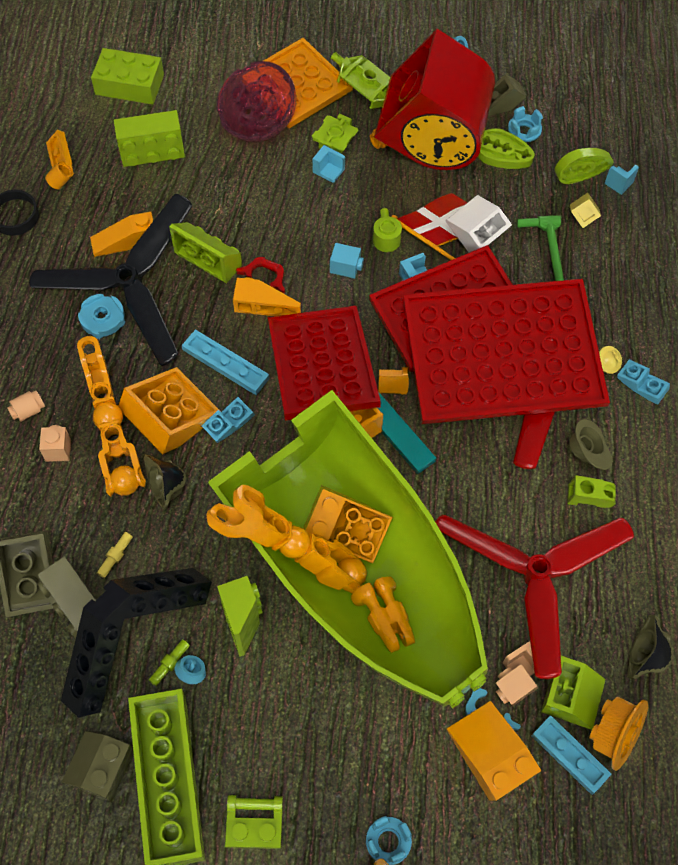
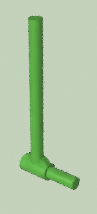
M560 215L517 219V228L538 227L547 232L555 281L564 280L555 230L561 226Z

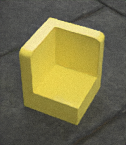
M586 193L570 204L571 212L582 228L601 216L600 209L589 193Z

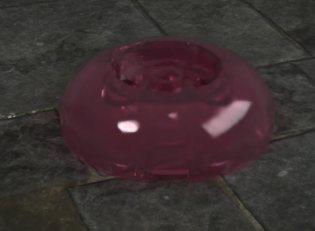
M267 61L252 62L250 66L234 71L224 82L218 95L217 112L219 113L222 126L233 137L244 142L257 143L274 138L288 126L296 109L297 95L291 77L282 67ZM247 109H251L249 115L245 114Z

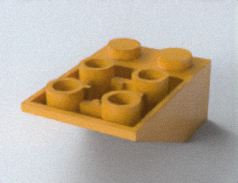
M321 485L303 529L308 535L312 533L315 537L319 536L330 542L338 540L349 548L356 557L373 563L393 517Z

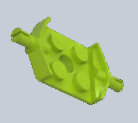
M337 52L333 53L331 60L340 67L337 82L339 83L343 79L370 100V109L382 107L390 77L362 55L346 57L344 59Z

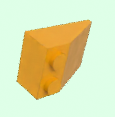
M491 701L446 729L489 801H497L541 771L527 746Z

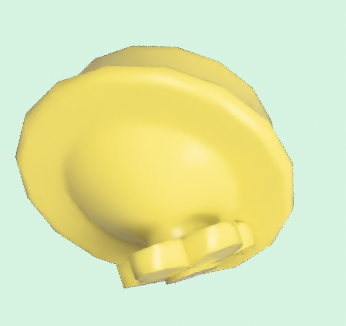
M605 346L599 351L603 372L607 374L616 373L622 365L620 352L612 346Z

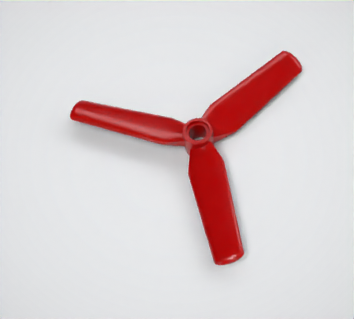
M441 515L435 521L441 533L507 569L524 574V581L528 585L524 600L535 676L541 679L556 678L562 673L558 600L550 578L569 575L634 538L631 525L624 518H618L553 546L545 555L537 554L529 557L521 550L447 515Z

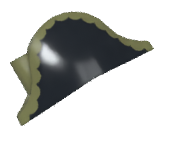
M145 454L143 461L151 491L161 508L166 509L169 501L181 494L186 482L185 473L179 466L173 464L171 460L161 461Z
M655 615L648 616L633 643L629 656L627 678L637 679L648 672H663L672 661L671 636L662 631L659 620Z

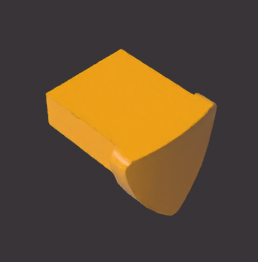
M401 367V370H379V393L407 394L409 387L408 367Z

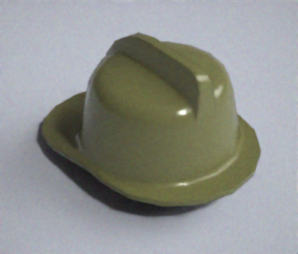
M580 420L576 424L575 432L571 435L569 441L572 453L584 463L589 462L597 469L608 470L612 466L613 460L600 428L591 420Z

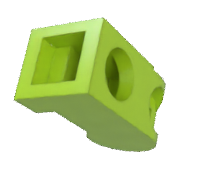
M576 475L568 484L567 504L578 505V503L595 505L600 508L613 507L616 504V485L601 479Z

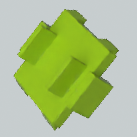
M340 113L337 119L327 115L319 130L312 134V138L319 143L320 149L325 145L342 153L359 130L352 126L351 118Z

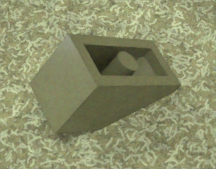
M505 74L495 83L488 116L510 111L527 97L517 80Z

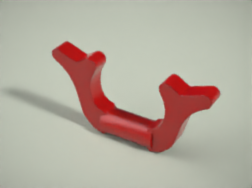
M258 257L247 266L236 269L238 275H246V277L252 278V273L257 267H264L275 272L277 277L270 283V286L285 294V288L282 284L284 277L282 265L272 262L265 257Z

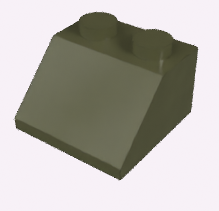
M85 731L62 783L112 803L133 756V748L129 744L109 736Z

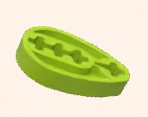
M495 128L485 130L478 158L483 163L494 167L520 169L528 168L532 165L535 153L519 137L502 129Z
M577 149L566 154L558 161L555 166V174L561 183L573 184L590 179L608 170L614 161L609 152L603 149Z

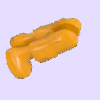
M381 577L375 581L374 588L371 583H366L355 590L351 595V600L356 606L366 605L370 610L367 618L375 633L380 636L387 649L393 653L400 649L395 634L399 635L405 647L414 644L415 637L402 602L395 601L393 592L396 589V582L392 577ZM375 592L382 598L386 608L380 606Z

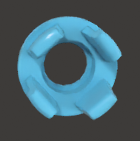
M524 106L514 110V116L508 124V131L524 142L534 141L541 135V119H543V116L537 109L532 115L525 114ZM520 126L530 128L527 134L520 133Z
M384 816L377 819L370 826L366 835V847L370 856L375 861L382 858L389 865L402 862L411 849L412 836L410 829L406 823L397 818ZM390 831L398 837V847L393 852H385L379 847L378 839L383 832Z

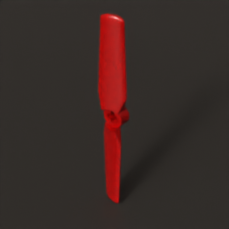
M555 412L524 415L513 464L523 469L536 468Z

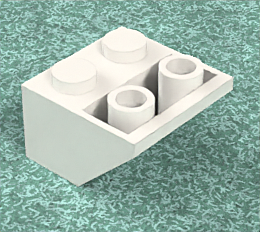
M479 195L471 199L446 220V223L469 253L489 245L512 226L500 207Z

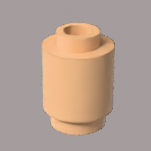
M35 390L33 392L28 391L10 400L11 406L7 407L13 420L18 418L22 422L41 412L40 409L44 408L45 405Z

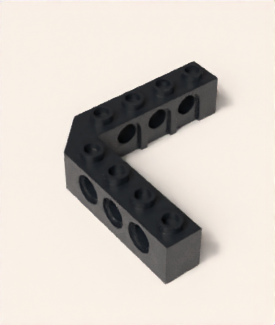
M194 568L113 579L103 587L105 592L96 601L91 599L83 607L61 702L78 718L100 713L124 619L204 605L207 602L212 581Z

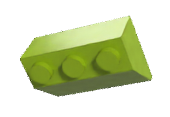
M188 222L174 223L169 226L174 253L226 284L235 275L236 269L242 267L241 253L238 249L224 244L216 236L212 237L201 227H195Z
M248 576L217 586L223 611L239 657L245 655L260 625L259 615L263 614L256 583L250 584Z

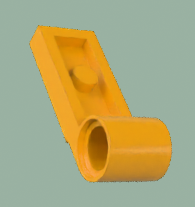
M56 130L46 142L52 169L47 173L45 179L52 188L61 189L73 176L74 172L65 133Z

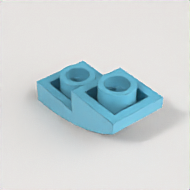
M629 359L618 373L617 378L637 394L658 405L670 389V383L650 375V368Z
M237 397L222 412L216 411L202 427L218 443L237 431L255 414Z

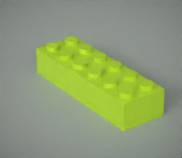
M182 689L128 698L145 865H184L205 861L185 694Z

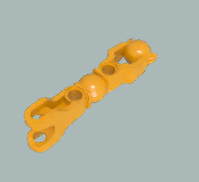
M86 336L78 341L77 349L93 400V422L101 432L103 449L99 451L98 458L105 479L106 493L110 498L114 492L121 496H129L139 486L145 488L146 481L141 471L135 447L132 443H127L121 426L123 412L115 403L109 372L99 342L93 336ZM91 344L95 347V352L87 355L84 353V348L86 345ZM100 394H107L104 398H98ZM112 435H119L118 438L113 441L108 440V438ZM122 454L131 457L133 468L130 466H119L110 473L108 463L113 460V457L119 458Z
M241 485L234 490V507L218 503L207 511V522L213 530L230 538L244 537L251 539L264 547H271L274 551L279 549L285 557L294 559L296 563H299L302 567L315 574L317 580L324 585L337 590L343 589L353 594L366 581L367 570L365 565L349 548L338 540L330 542L322 537H315L312 533L308 535L302 527L292 525L291 521H288L284 516L267 507L263 494L248 485Z

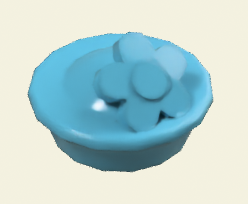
M187 655L175 664V674L184 683L198 684L205 679V664L200 658Z

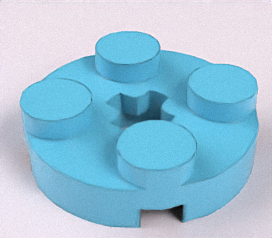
M93 295L82 303V309L78 313L82 328L97 339L115 333L125 324L123 306L114 296ZM98 313H107L104 318H98Z

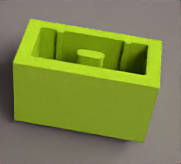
M561 656L562 673L560 676L550 679L541 712L592 730L606 679L588 665Z

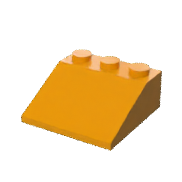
M177 367L125 387L118 405L123 414L162 455L180 447L203 429L202 425L219 410Z

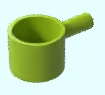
M383 208L380 210L381 218L374 224L373 244L382 252H392L400 246L402 225L396 218L389 216L387 208Z

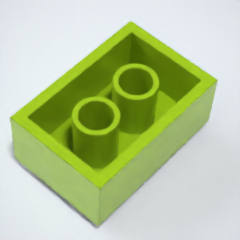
M102 48L91 76L95 95L154 105L164 77L162 59L156 56Z
M177 110L114 119L116 139L123 167L185 157Z

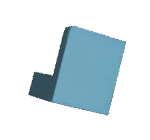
M325 145L312 159L313 173L332 183L345 170V156Z
M635 165L627 172L619 166L617 168L612 166L609 169L604 184L622 195L634 182L639 167Z
M424 253L400 261L399 275L402 280L427 271L424 266L426 258Z

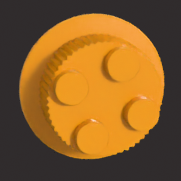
M616 697L613 701L607 699L601 711L603 715L599 725L596 724L590 733V739L594 741L593 749L611 758V767L615 771L623 766L638 740L648 712V701L642 700L637 705H634L620 697Z

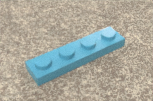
M196 329L182 344L183 351L255 395L259 393L270 379L268 373Z

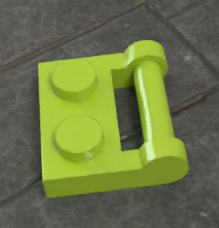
M228 795L225 847L281 849L283 796H274V799L237 798V795ZM236 809L274 810V818H236Z

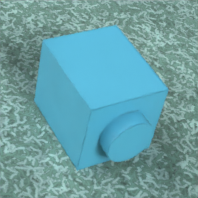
M335 243L330 258V273L355 278L357 271L362 270L364 258H361V248Z

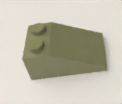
M48 530L0 538V589L6 617L53 609L52 604L56 601L52 596L46 598L36 584L41 581L38 574L53 564Z

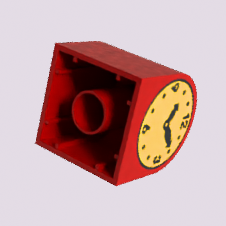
M436 29L391 75L374 138L428 168L455 170L471 164L478 157L481 150L495 87V76L491 67L482 57L444 32Z

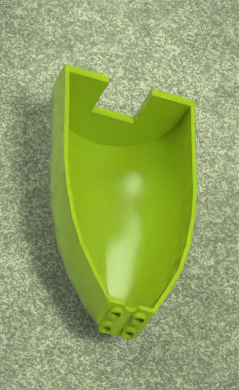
M331 390L291 420L298 434L295 440L261 465L258 464L249 451L208 481V483L223 504L234 507V490L241 485H248L263 494L267 507L281 514L288 521H291L292 525L304 528L321 485L393 517L374 562L370 563L359 558L367 570L366 581L362 585L371 583L374 588V583L377 579L392 577L396 582V589L393 592L395 601L402 602L408 614L415 643L405 647L399 635L395 634L400 649L393 653L387 649L380 636L375 633L367 618L370 610L366 605L356 606L351 600L352 593L343 589L337 590L320 583L315 574L302 567L299 563H296L294 559L285 557L279 549L274 551L271 547L267 548L253 540L251 541L288 591L309 615L349 653L380 675L407 690L444 707L450 705L453 709L465 700L464 693L469 689L475 692L487 682L485 675L488 672L471 593L458 561L432 515L410 484L333 390ZM375 592L380 606L386 608L382 598Z

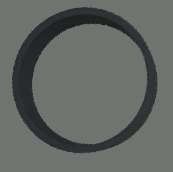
M7 190L0 193V206L5 202L16 199L28 201L34 206L32 215L25 222L14 226L0 224V233L10 236L21 235L36 225L39 219V210L34 198L29 193L22 190Z

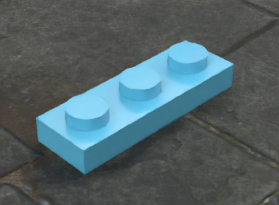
M551 715L532 734V737L591 795L611 776V773Z

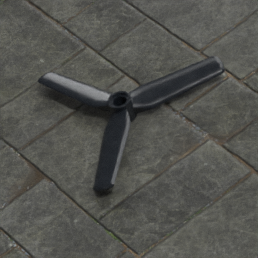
M174 194L130 250L126 263L119 265L116 269L98 267L35 270L29 278V286L31 288L91 290L121 287L125 292L127 307L161 366L171 363L177 357L178 352L151 292L142 284L141 278L155 266L171 241L169 226L174 223H182L192 208V203L186 197ZM128 276H131L129 280L125 281Z

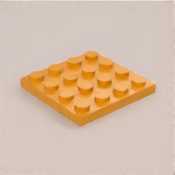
M304 38L240 74V80L289 129L353 90V87L343 79L339 83L337 82L339 71Z

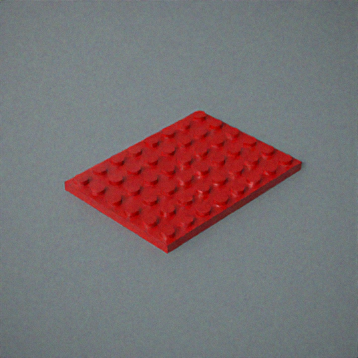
M583 279L403 295L422 424L607 407L610 404Z

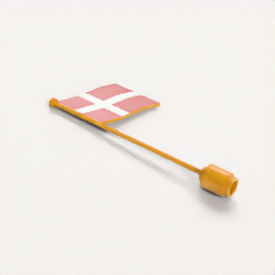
M451 193L435 199L417 211L399 218L396 215L391 217L396 218L401 223L403 229L448 259L453 260L455 259L453 256L438 246L458 239L446 223V220L467 204V202Z

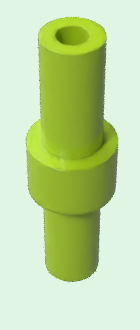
M182 639L170 654H166L160 661L161 665L149 678V682L154 686H157L169 671L172 672L175 669L177 661L190 647L185 640Z

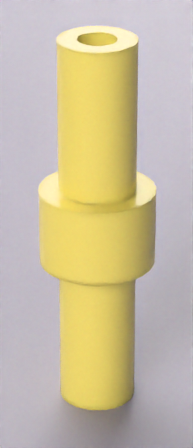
M124 532L115 547L110 548L106 554V560L97 571L100 577L105 579L114 564L120 562L124 556L123 551L133 538L132 535Z

